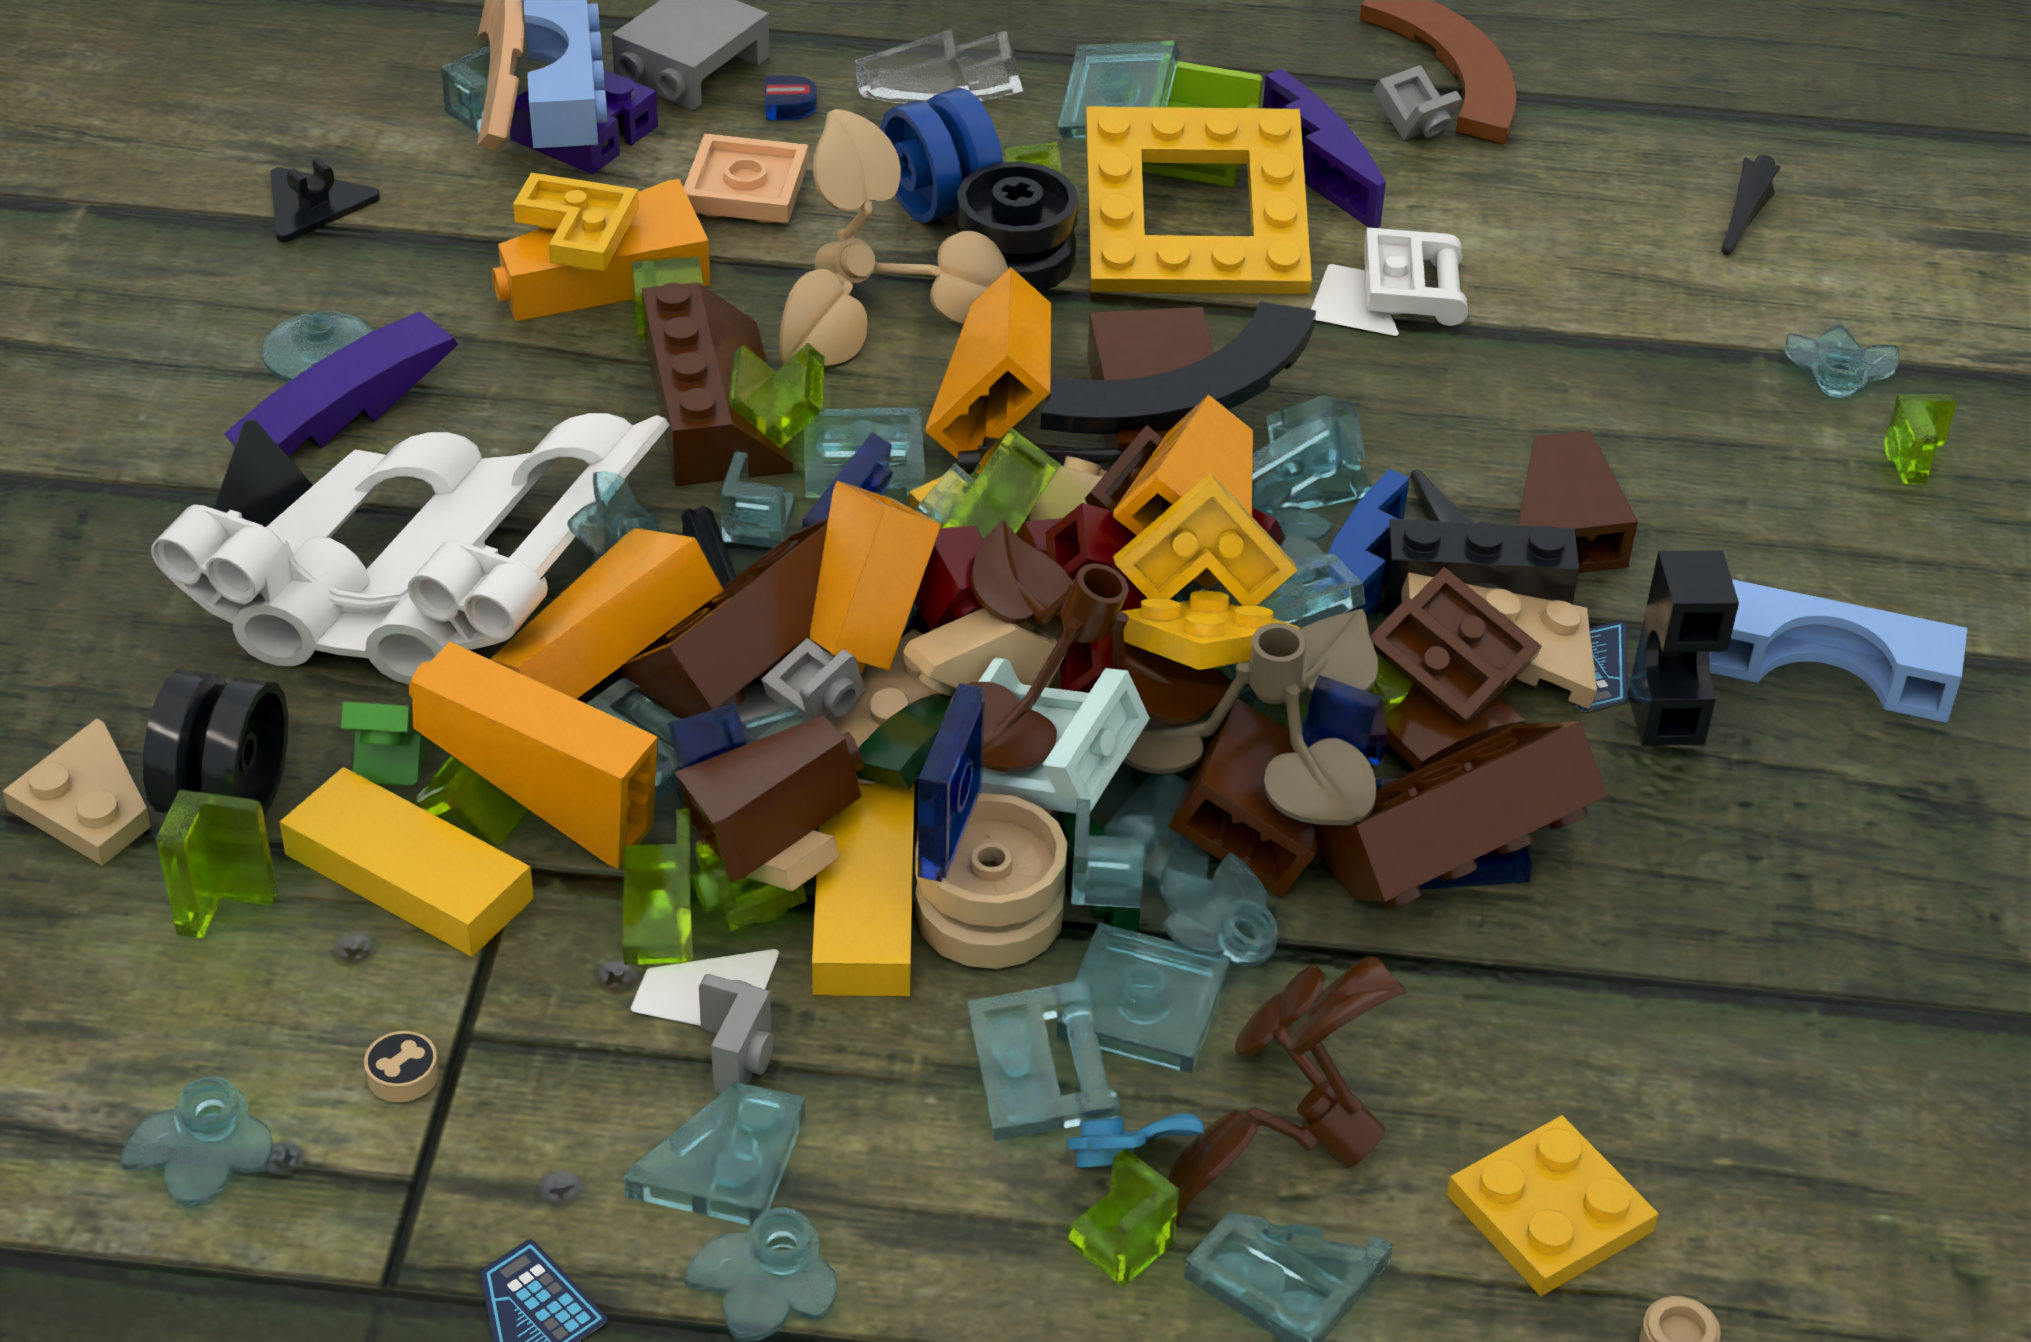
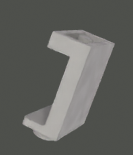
M660 0L612 34L614 74L630 78L636 83L656 90V95L687 109L695 110L702 105V80L735 56L758 66L770 57L769 13L737 0Z

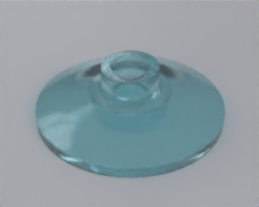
M314 311L300 314L281 322L267 334L262 344L263 361L273 375L286 382H290L320 360L374 331V329L363 319L344 312Z

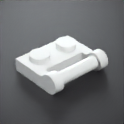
M1367 227L1364 240V261L1368 311H1379L1390 315L1435 316L1438 322L1447 326H1455L1462 323L1467 318L1468 305L1466 296L1460 290L1458 265L1461 263L1463 256L1462 244L1459 238L1444 233ZM1423 259L1430 260L1433 266L1436 267L1438 288L1425 287Z

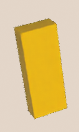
M342 767L279 821L285 855L470 957H473L534 899L531 867L345 767Z
M858 783L862 797L819 826V832L834 836L840 857L816 874L812 951L813 995L910 997L915 784L910 789H905L887 784Z

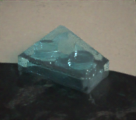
M1329 408L1253 453L1252 507L1272 517L1360 499L1372 488L1343 430Z
M735 1082L628 1169L624 1178L626 1197L762 1228L806 1116L805 1097Z
M1229 1212L1186 1259L1184 1278L1284 1342H1323L1388 1266L1391 1260L1393 1244L1385 1239L1371 1236L1369 1237L1368 1248L1322 1240L1324 1228L1296 1223L1284 1226L1276 1225L1262 1217Z

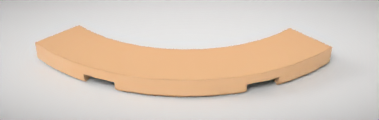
M485 0L477 36L490 42L489 76L477 146L494 151L497 148L499 149L509 137L519 79L517 76H514L517 57L520 58L523 53L525 17L523 0Z

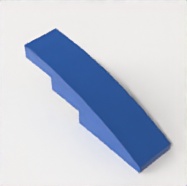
M1389 468L1357 503L1334 538L1319 572L1307 625L1324 618L1358 609L1364 610L1367 619L1380 606L1389 520L1404 519L1410 478Z

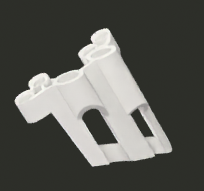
M587 413L571 417L554 426L531 453L482 458L477 445L466 437L449 432H428L409 437L395 445L387 455L355 449L267 527L242 519L241 513L231 509L225 513L204 505H192L154 541L151 546L152 557L159 569L200 606L211 614L232 623L233 633L237 642L250 655L262 662L276 666H296L306 662L315 651L369 658L370 662L382 674L394 681L410 685L416 669L425 661L431 662L449 641L468 650H473L506 641L515 634L547 595V581L545 577L540 578L670 424L666 418L658 415L632 425L624 418L608 413ZM558 457H574L587 462L589 466L509 558L499 555L498 549L485 545V540ZM394 477H415L426 481L432 486L435 495L367 570L357 555L345 545L330 538L384 480Z

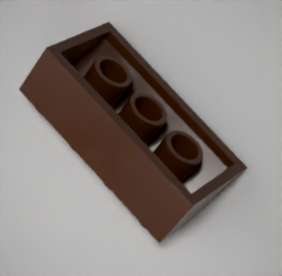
M699 282L686 284L667 283L657 287L641 288L645 346L660 416L666 418L670 424L665 430L664 435L675 486L793 473V463L757 322Z
M829 517L793 532L722 586L723 591L618 668L616 672L621 679L684 721L710 713L712 718L717 720L739 706L746 699L741 691L742 688L755 678L759 684H762L761 679L779 664L790 650L799 643L801 644L806 638L809 639Z
M1581 721L1515 724L1376 788L1374 809L1361 822L1357 821L1351 825L1313 824L1318 843L1316 854L1355 900L1382 901L1384 908L1396 907L1421 896L1420 885L1438 876L1440 881H1448L1473 872L1478 868L1476 858L1493 850L1496 855L1506 854L1533 842L1531 832L1549 824L1551 829H1555L1584 819L1588 815L1585 806L1608 796Z

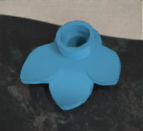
M1191 1113L1171 1115L1136 1131H1124L1123 1117L1095 1119L1079 1122L1081 1135L1068 1137L1066 1141L1067 1149L1075 1150L1076 1167L1116 1165L1134 1162V1148L1142 1146L1148 1140L1171 1135L1199 1136V1133H1204V1125L1199 1117Z

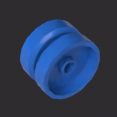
M955 88L935 94L926 103L915 100L892 107L884 114L880 129L895 147L901 167L899 188L895 195L902 208L913 220L925 224L956 212L957 191L963 179L979 168L1003 162L1000 141L992 119L982 102L970 90Z

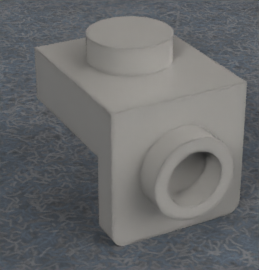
M1421 65L1382 78L1373 89V93L1403 141L1424 134L1425 137H1432L1444 131L1452 123L1451 116L1462 102V98L1457 91L1440 96Z
M808 638L761 679L766 694L803 722L825 715L832 723L837 718L848 714L858 702L859 697L866 692L854 655L843 649L833 657Z
M706 974L699 985L701 1027L704 1030L717 1034L711 1045L713 1089L715 1093L741 1099L753 1074L762 1075L772 1055L774 1035L771 1026L770 990L755 987L745 981L729 980Z

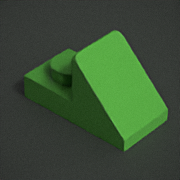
M342 702L341 729L355 730L353 772L375 784L416 785L421 776L430 740L413 729L412 706Z

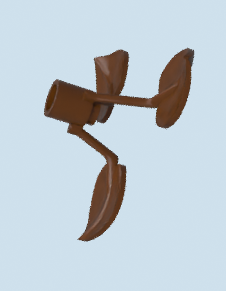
M1001 521L984 539L974 559L971 570V587L975 598L987 612L1006 623L1020 624L1034 617L1038 623L1046 625L1052 619L1061 618L1064 632L1029 691L1021 701L1013 692L999 684L971 682L963 685L951 697L946 709V723L956 748L962 750L968 759L984 768L997 772L1017 773L1037 767L1046 760L1056 743L1057 730L1047 717L1031 708L1039 699L1073 640L1080 643H1093L1108 635L1110 631L1112 638V662L1117 668L1129 672L1150 718L1169 724H1183L1195 721L1217 707L1232 680L1215 668L1198 670L1128 643L1124 644V628L1129 617L1127 614L1119 611L1129 591L1125 578L1118 571L1107 565L1093 563L1083 566L1076 578L1072 580L1057 562L1023 541L1004 521Z
M1370 956L1360 960L1323 992L1325 983L1324 973L1314 964L1308 966L1287 984L1284 992L1278 993L1267 1000L1242 1028L1235 1042V1050L1242 1058L1254 1056L1276 1037L1281 1046L1314 1086L1302 1099L1297 1108V1112L1304 1118L1302 1127L1257 1107L1249 1109L1243 1116L1236 1109H1233L1208 1126L1204 1133H1200L1183 1150L1172 1167L1165 1188L1166 1212L1168 1218L1178 1228L1180 1218L1187 1205L1244 1152L1257 1132L1258 1126L1268 1127L1295 1139L1306 1151L1311 1150L1318 1142L1343 1168H1350L1359 1163L1378 1144L1385 1131L1384 1125L1349 1090L1321 1042L1338 1028L1366 1011L1398 995L1406 994L1404 987L1391 975L1387 967L1377 957ZM1309 1011V1018L1291 1036L1289 1025ZM1309 1049L1312 1055L1314 1056L1315 1060L1317 1061L1318 1065L1320 1066L1321 1070L1323 1071L1324 1075L1326 1076L1327 1080L1322 1076V1074L1318 1071V1069L1314 1066V1064L1305 1054V1052Z

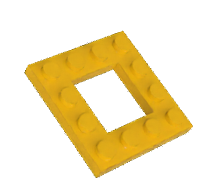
M1086 106L1090 292L1310 294L1312 275L1300 109ZM1142 163L1247 164L1251 236L1145 235Z

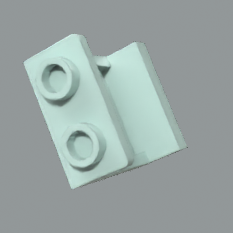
M994 658L978 681L992 682L1004 686L1013 692L1019 701L1025 697L1031 685L1022 684L1018 680L1010 661L1003 658ZM1105 668L1089 693L1044 688L1039 699L1031 709L1047 717L1055 725L1057 730L1056 743L1046 760L1033 769L1017 773H1004L984 768L968 759L962 750L956 748L948 727L934 746V754L957 796L966 797L982 793L1014 795L1039 805L1043 809L1089 815L1150 717L1129 672Z

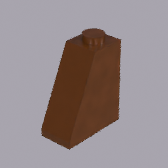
M1591 430L1534 436L1518 525L1575 528L1579 573L1629 567L1638 521Z
M1237 698L1216 732L1204 741L1202 759L1193 766L1168 827L1282 898L1316 855L1318 850L1313 824L1301 822L1284 815L1270 803L1265 794L1263 783L1265 770L1269 762L1278 755L1295 752L1291 745L1289 730Z
M825 715L674 772L693 832L731 883L746 877L862 797L855 772L863 770V761L858 746L849 732L841 734Z

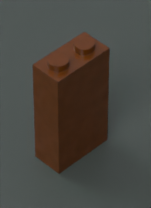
M1202 307L1090 312L1087 359L1092 380L1130 379L1165 373L1188 366L1214 353ZM1152 423L1118 426L1117 434H1104L1106 447L1121 449L1123 453L1146 425L1153 430ZM1171 428L1153 431L1163 439Z

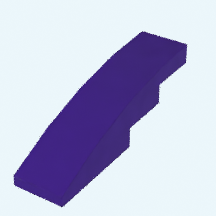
M1283 69L1267 74L1265 77L1263 108L1300 109L1305 184L1368 228H1379L1381 226L1386 181L1369 151L1345 121L1314 92Z
M419 311L372 331L320 360L268 396L226 431L224 435L235 448L243 423L246 420L254 419L287 456L293 453L308 438L319 448H322L359 413H363L372 422H375L448 355L458 343L454 337Z

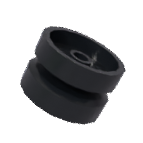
M1023 161L998 162L979 168L963 179L957 191L956 215L959 228L956 233L974 231L987 236L1002 252L1008 269L1012 267L1038 292L1054 288L1070 276L1076 256L1074 228L1077 224L1078 197L1075 186L1062 173L1045 165Z
M178 668L166 678L153 705L147 725L143 751L144 787L147 800L156 812L198 817L206 810L214 821L244 826H256L266 816L277 794L284 770L288 745V709L285 694L279 684L276 682L235 677L227 685L221 674Z

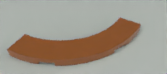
M1364 0L1361 4L1360 20L1396 32L1414 42L1431 45L1436 49L1435 56L1449 69L1454 78L1460 79L1463 89V107L1458 115L1456 132L1506 144L1512 130L1517 101L1516 84L1505 57L1496 45L1467 19L1433 0Z

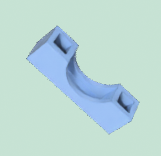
M524 0L528 59L550 64L544 68L527 72L533 148L598 145L597 123H608L598 3H587V0Z
M1732 579L1739 606L1728 651L1709 652L1710 673L1758 683L1768 672L1785 664L1794 662L1825 663L1849 671L1866 682L1878 696L1884 710L1948 723L1962 678L1968 628Z

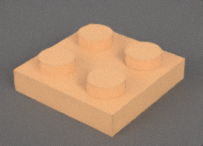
M704 134L683 188L697 214L712 218L724 216L752 219L760 223H789L809 164V145Z

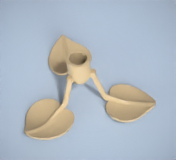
M840 109L828 111L825 128L815 149L813 176L820 196L829 205L841 211H852L860 207V211L845 229H840L837 232L838 241L827 243L818 250L815 257L816 270L801 276L792 287L785 304L780 327L779 350L781 365L784 367L832 366L853 358L864 344L867 336L868 321L862 303L856 298L849 296L853 289V284L861 283L871 275L912 274L935 276L936 279L930 293L932 306L941 316L949 321L964 324L971 304L1008 270L1004 256L997 245L987 236L974 231L958 232L945 239L938 251V266L931 264L875 262V255L871 247L865 241L854 238V234L872 214L873 207L871 201H886L895 196L901 178L900 161L895 147L881 129L868 119L849 111Z

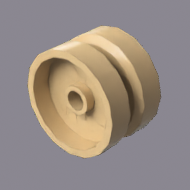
M992 793L957 798L933 811L919 829L915 856V875L917 878L915 918L923 939L941 956L968 967L1000 969L1024 964L1048 950L1061 932L1064 913V882L1068 843L1059 822L1039 805L1014 795Z

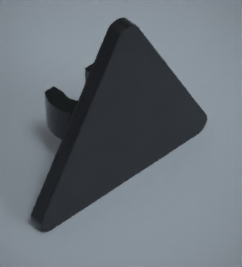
M319 158L312 160L313 174L300 172L295 168H273L270 174L277 240L288 242L380 200L379 190L374 187L334 179V172L331 167Z
M249 419L242 425L213 509L225 513L231 509L241 513L242 519L267 527L307 492L313 484L256 420Z

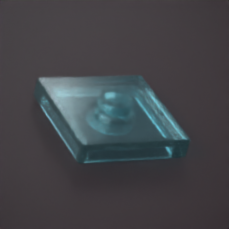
M1175 40L1078 45L1057 125L1062 138H1086V106L1167 107L1180 54Z
M1098 923L1058 1018L1056 1038L1192 1074L1227 981L1231 957Z

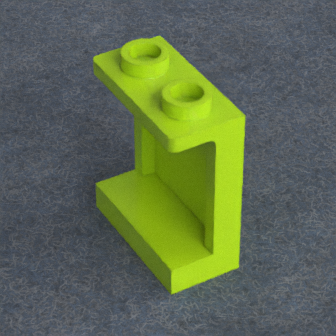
M1164 59L1159 68L1158 91L1151 107L1260 108L1263 77L1259 74ZM1142 163V172L1234 187L1242 164Z

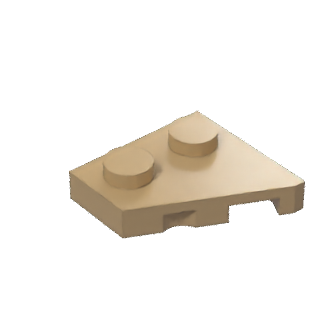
M97 718L2 791L7 810L101 866L151 827L148 809L105 723Z

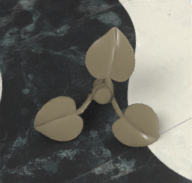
M1358 609L1324 618L1299 630L1282 623H1272L1260 627L1252 637L1250 663H1238L1236 665L1234 680L1207 721L1204 722V716L1195 721L1183 724H1169L1150 718L1126 755L1123 763L1137 770L1155 774H1170L1195 766L1200 762L1203 755V744L1200 737H1209L1216 732L1245 684H1249L1256 696L1263 702L1269 704H1282L1286 702L1290 741L1295 751L1274 757L1266 767L1263 786L1270 803L1284 815L1311 824L1351 825L1357 821H1363L1371 814L1376 800V780L1369 761L1355 746L1339 738H1326L1308 748L1302 734L1299 695L1306 690L1313 698L1321 702L1343 703L1358 699L1373 688L1378 675V658L1369 635L1364 610Z

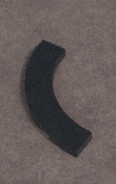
M1260 301L1254 316L1235 339L1208 357L1169 372L1119 380H1083L1054 376L1051 383V393L1046 397L1041 410L1040 429L1083 434H1117L1118 426L1152 423L1153 430L1171 428L1208 394L1227 410L1236 407L1270 387V379L1284 368L1288 369L1294 365L1308 345L1315 327L1316 310Z

